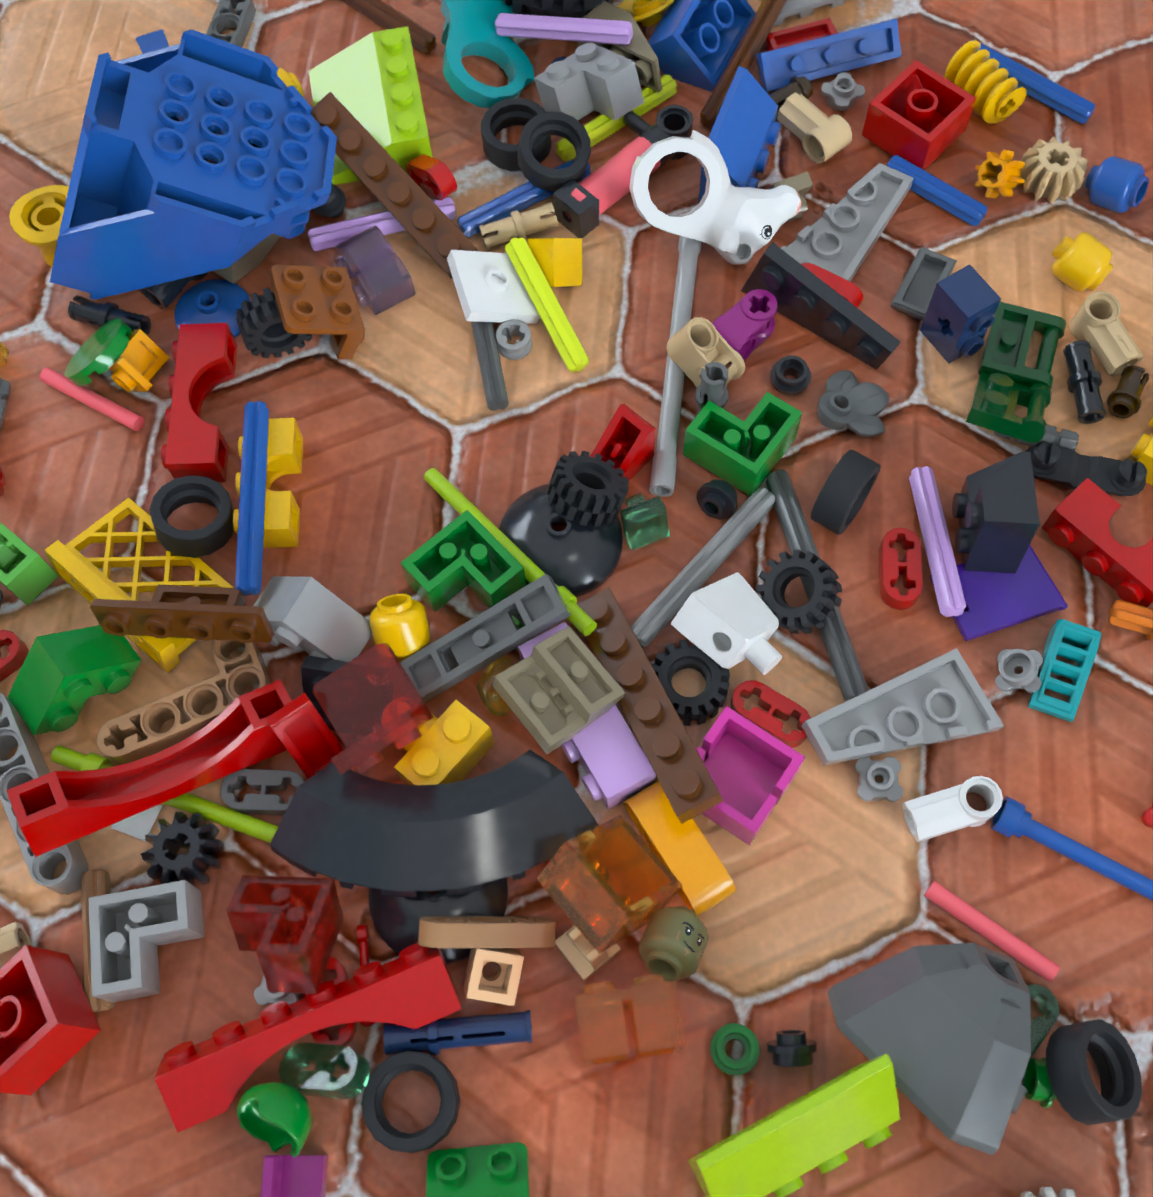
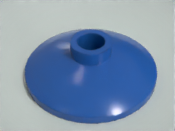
M223 279L203 281L189 288L180 297L175 308V323L178 329L180 324L228 323L234 338L241 334L236 321L237 309H242L241 303L244 300L251 301L246 291L236 283L233 284Z

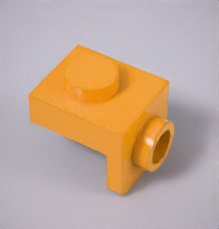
M141 329L134 330L132 335L128 337L130 340L128 341L127 348L109 368L113 372L111 375L113 381L127 392H148L152 387L149 381L170 358Z

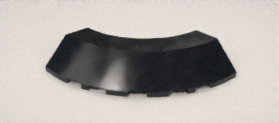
M528 750L512 762L489 773L467 780L437 785H405L380 781L361 775L334 760L298 786L274 834L270 847L273 852L296 868L313 877H316L317 873L338 880L340 887L353 889L354 885L381 890V895L395 897H417V891L447 890L448 895H457L483 890V883L509 878L510 876H512L513 881L526 877V870L548 860L553 865L578 850L599 834L600 826L564 772L532 750Z

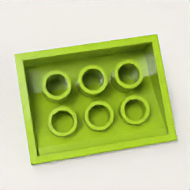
M408 26L372 32L309 71L313 105L315 106L331 91L406 173V163L417 156L425 154L432 157ZM335 154L332 184L338 185L360 181Z
M884 1054L858 1064L688 1159L687 1161L705 1197H764L771 1192H774L776 1197H785L805 1185L800 1176L818 1166L821 1173L825 1174L848 1161L845 1150L862 1141L864 1147L868 1149L892 1136L893 1134L888 1126L900 1120L893 1063L888 1054Z

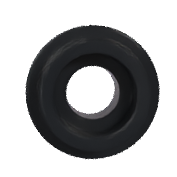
M785 356L772 367L770 380L773 387L780 393L796 395L805 391L809 386L811 372L807 363L802 358ZM790 375L795 377L796 379H787L785 378V376Z
M714 479L709 483L703 484L697 491V502L706 515L712 518L727 519L735 512L737 493L729 483Z
M782 1030L776 1032V1040L767 1042V1051L772 1053L774 1065L783 1067L808 1066L813 1064L812 1053L817 1051V1042L806 1039L805 1031Z

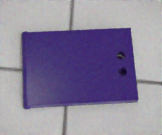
M1029 545L1016 573L967 571L963 569V563L956 565L966 607L963 614L951 617L965 642L1059 610H1065L1068 607L1031 545ZM930 575L929 578L933 584L932 575Z

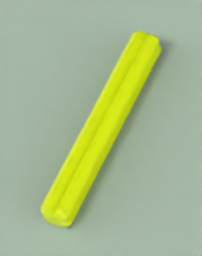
M669 74L661 77L662 90L660 92L649 87L641 89L644 103L632 110L639 117L676 94L677 83ZM601 114L585 124L584 127L590 137L591 147L626 126L623 123L624 116L615 121ZM563 138L556 143V153L563 162H568L576 157V150L567 139Z
M516 237L512 238L510 243L505 246V251L568 371L573 373L584 370L589 364V358L527 241L523 237L518 239Z

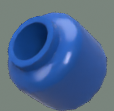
M1112 156L1106 158L1100 166L1095 165L1092 167L1087 176L1085 187L1089 189V200L1093 205L1116 213H1123L1131 207H1137L1141 203L1148 189L1149 177L1145 176V169L1140 163Z

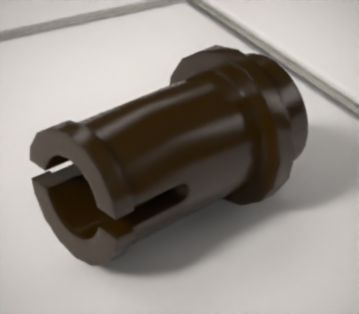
M794 76L790 79L788 85L769 94L778 105L776 117L786 98L793 93L802 94L808 100L813 95L811 83L805 76L800 78Z
M1132 365L1123 369L1116 390L1111 392L1107 398L1108 410L1113 416L1129 418L1141 408L1140 396L1149 380V374H1143L1145 372L1144 368Z

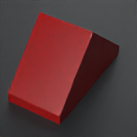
M620 404L590 457L594 458L595 454L602 455L601 461L605 463L610 459L615 463L613 469L621 468L624 471L623 477H628L630 481L654 457L655 427L627 405Z

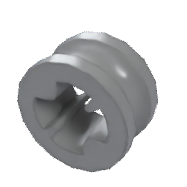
M508 320L503 322L496 330L498 351L504 358L519 360L527 356L531 351V331L525 322ZM512 336H520L521 342L517 339L516 344H509L507 338L512 340Z

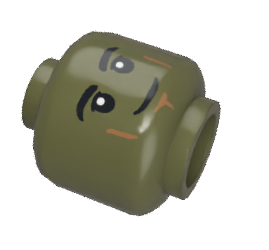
M682 906L660 908L651 915L638 950L650 974L663 981L675 982L695 974L707 946L709 935L706 926L696 913L689 908Z

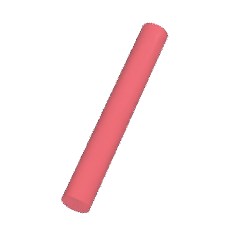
M48 367L41 371L39 376L41 382L134 431H139L143 427L144 418L85 386L78 387L68 377Z
M936 881L930 884L924 897L1048 982L1055 978L1060 969L1059 965Z

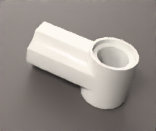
M974 776L963 784L906 801L902 804L910 834L913 835L918 843L968 826L976 827L985 824L1002 806L1003 796L996 782L988 777ZM974 792L981 795L986 801V811H977L971 808L967 803L966 793Z

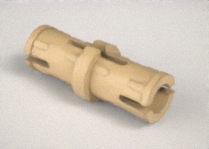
M549 202L546 205L523 213H519L516 210L510 212V217L479 225L482 237L497 233L496 235L484 238L483 242L486 250L508 242L515 237H523L527 240L526 235L558 227L556 215L540 219L541 217L553 214L555 210L552 203Z

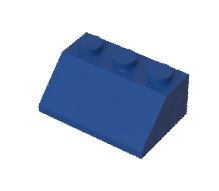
M675 0L667 9L648 41L658 58L659 69L664 75L669 74L672 79L712 92L756 12L747 0Z
M738 66L708 138L718 147L727 167L731 184L735 187L758 188L759 179L756 178L757 173H764L770 156V151L767 148L769 145L775 146L781 123L776 122L778 105L750 72ZM702 165L698 204L705 194L707 181Z

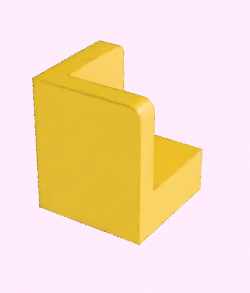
M582 238L527 239V243L550 287L582 285Z

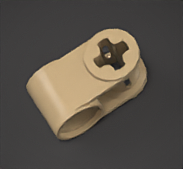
M703 317L691 319L670 337L667 342L669 357L691 379L696 388L701 384L702 368L706 369L705 365L710 362H719L724 366L731 362V366L727 369L728 379L726 387L731 380L739 379L745 372V363L741 355L726 342L715 326Z

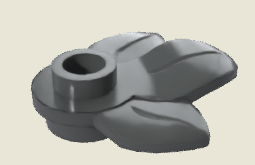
M849 370L838 371L831 375L825 384L826 393L820 397L817 403L819 421L827 428L833 430L848 427L856 434L864 437L883 434L885 427L877 415L889 403L890 396L887 391L874 383L864 382L859 384L854 373Z

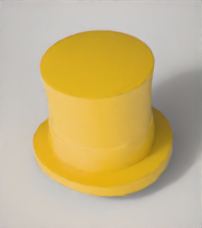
M51 185L30 191L19 198L10 210V224L16 234L23 241L38 246L45 262L50 267H53L69 186Z

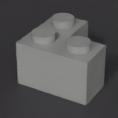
M594 43L579 46L574 54L562 61L550 64L545 72L534 78L542 106L546 112H562L577 120L596 110L616 121L644 103L635 62Z
M272 576L254 604L255 607L264 609L274 633L271 642L268 644L278 646L279 643H284L292 648L299 646L309 653V656L355 663L372 635L370 622L312 577Z
M186 880L89 897L92 996L114 1003L160 994L158 946L205 937L201 890Z

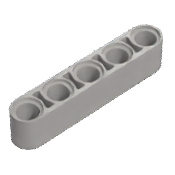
M0 693V710H2L0 715L1 802L34 881L59 894L69 895L81 889L82 873L89 871L88 863L78 839L35 857L19 828L6 790L50 772L35 736L29 730L9 698ZM18 746L16 754L6 760L10 750ZM66 860V870L60 877L54 879V869L59 863Z

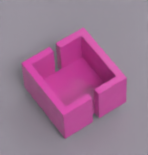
M726 706L704 737L702 748L697 747V751L724 801L701 814L750 846L772 813L775 804H778L798 774L805 756Z

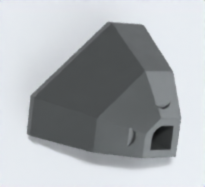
M976 943L914 946L831 987L827 993L838 1029L869 1060L888 1054L893 1063L896 1087L949 1140L959 1145L968 1146L993 1155L999 1149L1031 1056L1030 992L1014 959Z

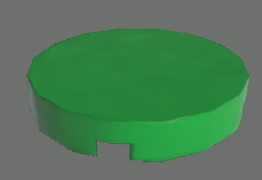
M119 318L111 320L89 337L71 358L66 367L65 376L78 387L90 384L92 380L88 375L94 371L99 375L102 372H106L121 356L128 346L130 339L127 336L132 335V329Z

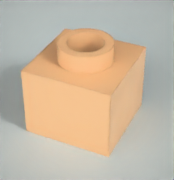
M471 948L462 988L466 998L514 1006L524 961L522 953L518 949ZM488 962H496L499 965L498 972L493 977H485L482 974V969Z

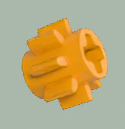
M1004 149L1000 156L995 152L988 151L987 160L981 165L975 166V169L978 170L979 179L975 183V187H988L986 190V197L996 199L999 192L1002 196L1012 197V189L1018 183L1021 184L1025 181L1021 178V168L1025 165V162L1012 161L1014 152Z

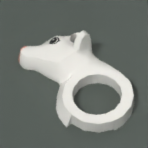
M695 130L692 131L690 138L672 136L653 143L640 157L637 156L632 166L629 188L634 207L644 220L664 232L707 243L714 247L732 265L747 264L759 249L769 243L783 223L798 214L802 203L800 194L788 185H780L773 189L733 186L718 147L708 137ZM677 151L687 152L696 157L704 167L707 179L705 194L700 203L690 212L681 215L665 214L659 211L651 201L648 191L649 175L655 163L665 155Z

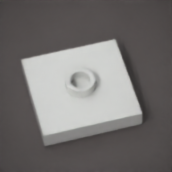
M465 250L450 251L447 261L466 321L503 323L508 320H520L528 324H537L540 316L507 253Z

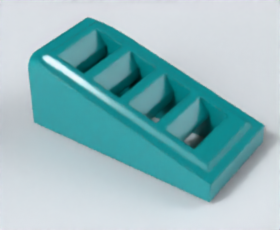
M1058 619L1049 630L1042 654L1043 663L1038 669V677L1042 682L1041 687L1036 692L1031 693L1027 707L1072 722L1084 692L1102 633L1064 619ZM1056 656L1077 662V666L1056 660ZM1050 673L1072 679V684L1049 677ZM1045 688L1068 696L1067 702L1045 695Z

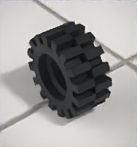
M270 288L262 289L264 294L258 296L256 292L251 294V302L244 300L241 303L242 309H237L236 321L248 351L251 350L253 355L257 356L261 353L262 358H269L270 354L273 353L275 358L282 357L281 352L287 351L288 355L295 353L293 349L295 346L301 349L305 346L304 340H311L312 334H291L284 329L275 294L270 291Z
M576 451L569 452L568 456L562 455L556 463L547 488L548 501L550 505L556 504L555 510L559 514L564 511L567 512L566 519L573 521L574 517L580 519L579 524L587 526L588 521H591L594 527L601 526L602 521L606 525L610 524L612 519L615 520L618 516L629 486H627L629 483L628 477H623L624 471L621 468L613 469L615 463L610 459L606 463L601 461L602 455L595 454V457L592 458L588 451H582L580 456Z
M800 549L793 550L792 556L786 551L778 554L781 559L780 562L777 563L771 559L767 563L772 568L769 573L761 570L759 578L764 581V584H756V592L762 596L761 599L778 618L779 626L783 629L797 634L799 630L805 634L813 633V626L822 629L826 626L823 619L828 617L833 620L836 615L832 611L833 606L840 607L842 599L837 596V593L842 592V585L836 581L839 578L838 575L825 561L812 552L807 551L805 554ZM797 577L810 578L814 585L812 598L801 607H790L786 603L784 596L788 584Z
M687 639L679 640L678 647H674L673 643L665 646L664 654L659 651L655 656V663L651 665L677 714L683 720V725L690 726L693 720H697L698 725L706 722V717L714 718L718 714L719 708H722L726 701L730 684L729 669L721 667L695 644L694 646H688ZM685 668L695 669L705 678L706 687L698 696H681L674 690L671 683L674 674Z

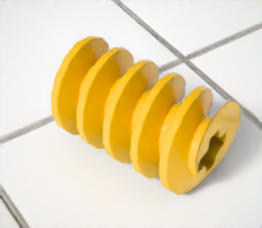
M972 40L964 44L952 57L946 68L945 78L976 97L973 110L981 114L982 119L986 123L995 124L1015 112L1024 102L1027 92L1024 87L1017 88L1018 81L1013 77L1008 78L1009 72L1005 68L998 69L999 61L995 58L989 59L990 52L988 50H980V42Z

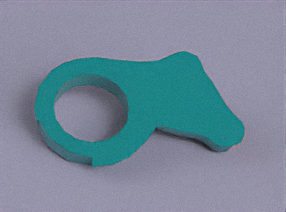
M502 0L441 1L440 9L445 17L441 43L445 45L443 74L451 89L463 100L480 108L489 109L500 101L518 98L522 89L534 81L533 67L529 58L510 37L499 36L495 27V20L500 13L515 14L512 11L513 5L507 6ZM478 55L496 62L508 76L509 84L507 86L493 87L475 80L467 73L461 59L465 56Z

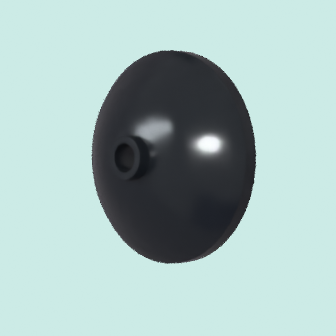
M549 484L531 489L510 505L501 520L499 530L545 574L547 573L552 577L554 583L559 587L565 586L575 597L595 590L611 576L621 557L623 535L618 516L607 525L603 521L601 526L594 527L591 521H588L587 526L579 524V518L574 517L573 521L566 519L567 512L564 511L559 514L555 510L556 504L550 505L548 501L549 495H547ZM555 524H564L566 526L562 531L552 529Z
M505 878L483 883V890L457 895H448L447 890H441L437 895H429L427 891H417V897H395L381 895L380 889L369 888L370 914L381 938L391 949L399 954L406 947L418 943L419 921L421 917L505 916L508 904V881ZM441 948L447 965L469 958L471 948Z

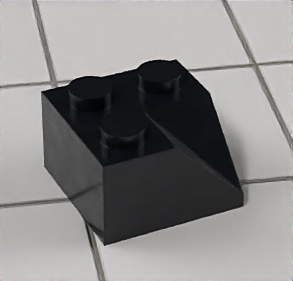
M1020 452L968 475L961 493L954 494L952 515L953 518H959V528L955 537L956 553H962L964 570L1000 573L1017 572L1040 525L1031 452Z

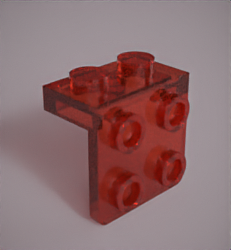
M387 643L376 644L317 682L313 687L314 696L347 748L331 758L340 775L354 767L361 774L384 760L380 751L393 743L397 750L412 743L422 736L418 728L434 718L392 648Z

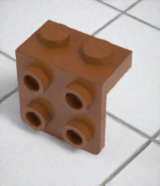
M273 265L269 276L284 329L291 334H330L337 359H353L358 345L364 340L365 327L346 267Z

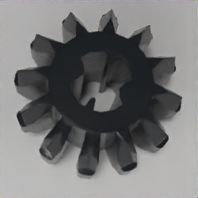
M176 811L172 825L165 819H158V827L161 832L158 835H145V840L152 844L153 848L141 853L142 860L151 863V866L146 871L147 875L153 880L161 879V884L186 880L193 885L195 878L202 884L209 883L210 879L205 871L209 867L213 869L222 868V863L213 857V855L225 849L224 843L221 840L215 839L219 833L218 827L213 823L205 824L206 818L199 813H194L188 819L185 813ZM190 847L187 855L178 854L180 848L188 849Z

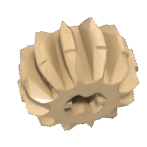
M1054 136L1048 143L1039 139L1032 148H1028V151L1024 153L1021 160L1025 162V165L1021 168V178L1025 180L1023 183V193L1033 192L1035 194V201L1043 197L1050 204L1057 200V198L1066 202L1073 193H1076L1077 189H1080L1085 179L1084 175L1088 160L1081 157L1082 148H1071L1069 140L1064 144L1059 143Z

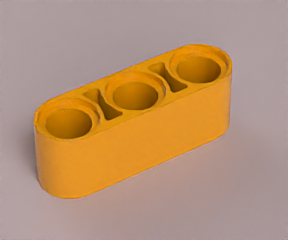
M659 780L624 801L625 808L633 823L687 908L699 916L736 892L730 875L693 818L684 823H681L677 818Z

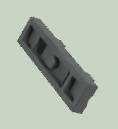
M546 573L397 665L413 699L420 704H424L572 614L552 577ZM511 615L516 617L523 625L521 629L517 628Z

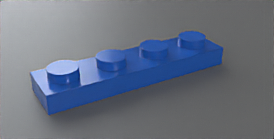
M897 18L756 54L762 88L768 92L788 85L790 79L794 76L799 78L805 76L808 80H813L901 57Z

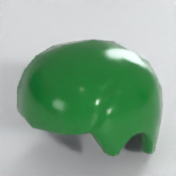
M267 1082L251 1086L243 1093L236 1110L240 1126L252 1137L269 1143L272 1152H277L283 1146L292 1144L290 1153L293 1157L299 1155L313 1121L307 1098L295 1087L279 1082Z

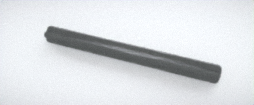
M781 469L769 473L766 485L768 491L775 496L774 507L791 554L793 555V550L800 549L805 554L809 551L819 557L788 472ZM800 577L809 601L814 593L813 582L808 577ZM834 605L832 611L836 613L833 620L825 617L823 622L826 626L819 629L843 697L845 701H848L869 691L840 610L838 606Z

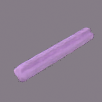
M500 13L495 20L497 34L505 37L620 45L630 44L633 37L632 23L629 21Z
M446 197L442 201L432 200L450 220L456 218L455 205L451 197ZM383 211L310 228L308 230V237L312 249L319 251L405 231V229L389 211Z
M928 466L916 467L912 469L909 480L940 613L945 617L959 616L963 614L966 603L934 472Z

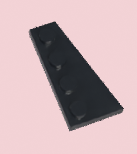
M774 243L764 252L741 289V292L745 294L757 289L769 291L777 300L776 312L876 370L900 344L897 338Z

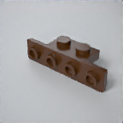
M158 585L151 601L94 599L90 606L103 631L114 636L135 635L153 636L161 639L172 637L191 638L201 641L229 640L242 643H269L274 634L264 609L255 606H244L246 599L243 593L235 588Z

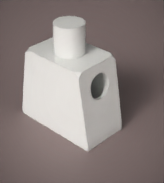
M738 572L691 593L670 623L723 668L729 669L748 659L765 675L782 658V655L768 642L779 626L778 618Z

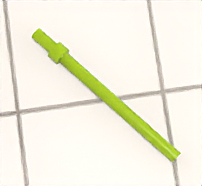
M431 468L425 473L424 480L460 515L468 510L524 567L525 578L529 583L545 575L531 559L436 468ZM556 585L572 614L566 619L584 636L590 635L596 629L597 623L577 605V598L565 586L559 587Z
M57 745L51 754L52 762L76 771L104 769L115 766L111 764V760L107 757L93 752L85 755L61 745ZM185 793L164 802L166 805L190 814L199 813L206 820L271 843L278 826L190 793Z

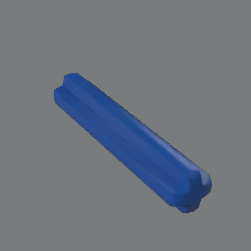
M894 155L888 161L886 166L914 178L910 188L911 191L968 224L978 226L986 216L988 210L986 205L901 156Z

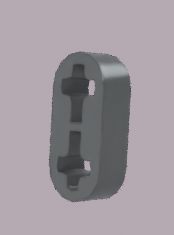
M242 769L225 777L220 787V793L224 803L238 812L249 815L284 816L293 796H290L288 803H285L280 796L271 794V791H285L289 783L297 790L298 786L304 783L305 780L296 772L288 770ZM244 782H247L253 790L260 791V794H245L243 802H240V799L233 794L234 790L242 789Z

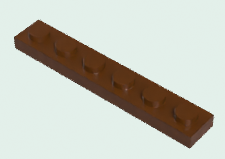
M330 91L312 108L310 114L321 127L327 125L337 136L335 154L452 279L447 261L450 251H478L477 248Z
M610 587L577 604L597 623L596 629L586 637L598 661L625 692L624 697L619 703L677 818L681 823H684L723 802L724 799Z

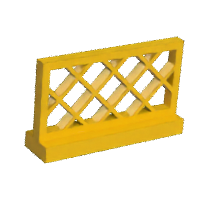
M129 497L66 545L57 540L44 550L54 571L90 604H92L94 599L139 601L140 592H155L158 585L234 588L199 557L173 556V553L167 550L166 556L143 557L144 542L159 541L155 534L151 516ZM129 514L139 521L138 532H115L116 524ZM137 542L135 557H113L114 543ZM91 543H106L105 557L86 558L80 551ZM172 566H191L195 569L194 581H171ZM134 567L133 582L114 583L110 580L111 568ZM142 567H165L164 582H141ZM125 635L166 673H169L181 663L178 655L197 640L191 638L167 637L161 639L153 636Z

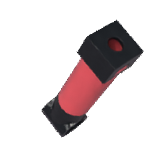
M670 105L662 108L658 112L656 123L653 126L633 111L625 114L623 123L639 136L580 183L572 178L553 193L554 215H556L557 221L578 238L585 237L599 225V215L630 192L631 171L637 156L640 157L653 143L672 136L691 137L693 117L687 108L679 105ZM677 151L665 155L655 163L650 175L667 161L681 159L688 153Z

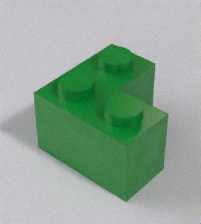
M766 392L745 421L708 401L685 430L683 455L751 496L796 439L803 412L769 392Z
M468 510L401 562L407 583L434 612L467 586L488 608L527 586L524 567Z
M100 625L37 636L7 697L34 736L51 731L62 732L77 722L78 716L88 697L106 693L116 694L126 689L132 681L141 658L125 636L107 634Z

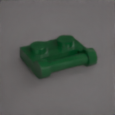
M1000 302L994 314L995 321L989 328L978 374L980 375L981 372L988 374L1000 373L1010 377L1014 382L1028 387L1035 383H1044L1051 389L1054 379L1051 375L1058 340L1064 336L1066 321L1059 316ZM1033 330L1040 332L1042 336L1035 369L1025 366Z
M981 372L974 389L966 422L1026 442H1038L1045 436L1046 421L1043 417L1045 408L1048 407L1051 401V389L1044 383H1035L1028 387L1014 382L1004 374ZM1016 404L1028 408L1026 417L1021 418L1014 415Z

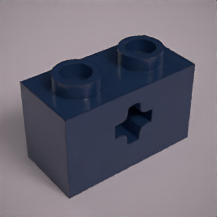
M969 264L936 284L920 331L948 364L961 356L965 358L971 357L984 345L983 338L987 329L995 321L994 314L1001 298Z

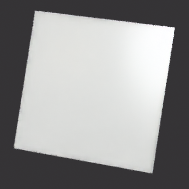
M157 805L113 824L111 829L146 841L145 835L150 833L162 805Z

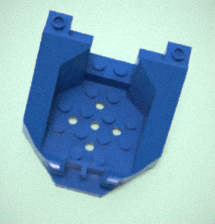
M192 29L184 31L180 44L118 61L111 60L109 53L98 55L60 226L50 282L91 293L90 298L97 300L230 267L271 233L287 239L302 234L305 230V223L309 221L310 210L326 204L330 196L337 136L327 125L324 127L320 126L310 114L312 107L293 85L286 86L277 75L278 67L269 57ZM250 144H255V145H257L259 148H256V147H254V146H252V145H250ZM204 159H209L213 161L215 164L209 163Z

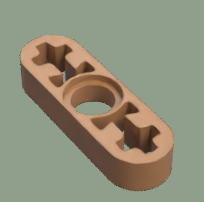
M536 916L421 917L419 921L418 944L431 948H548L555 946L556 920Z

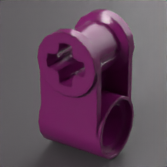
M752 290L729 311L719 316L712 323L719 334L741 355L744 361L760 344L773 334L775 328L774 315L778 305L777 300L767 290Z

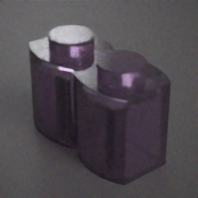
M376 225L335 246L339 258L334 260L336 267H346L349 278L354 283V286H352L354 295L362 308L369 306L371 311L377 315L416 295L409 272Z

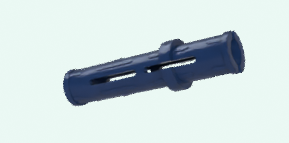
M531 1010L442 1018L417 1029L393 1023H384L383 1027L385 1055L405 1051L417 1052L428 1050L430 1055H440L441 1049L521 1042L533 1043Z

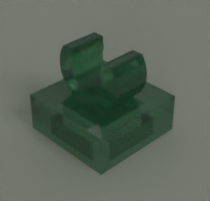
M641 493L625 498L628 508L620 510L625 540L631 551L670 536L666 506L659 496L645 501Z

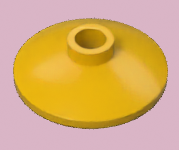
M624 0L617 7L630 12L636 23L642 22V25L647 27L659 22L662 19L661 13L675 0Z

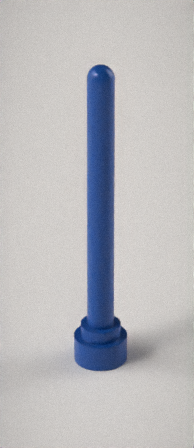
M1009 796L1003 799L1002 806L992 819L990 826L992 830L1008 838L1012 835L1021 838L1024 835L1153 901L1152 879L1032 819V813L1025 810V804Z

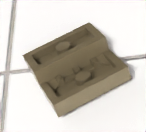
M570 626L535 645L529 657L496 675L492 683L498 694L546 754H549L606 713L625 695L622 688Z

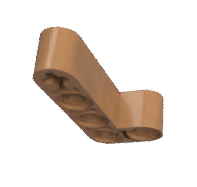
M213 640L212 653L220 674L106 722L97 735L98 748L117 765H122L156 754L188 738L220 715L238 696L243 695L248 686L257 683L260 684V688L272 683L260 650L254 642L242 643L239 641ZM245 647L244 652L239 657L229 659L233 650ZM218 701L214 711L201 715L206 704ZM174 718L175 722L172 728L167 732L160 733L163 723Z

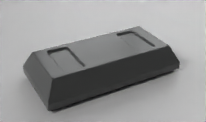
M920 247L891 303V307L896 311L923 321L936 284L950 276L957 260Z

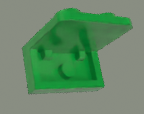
M515 1142L435 1150L427 1158L426 1197H530L527 1147L523 1143Z

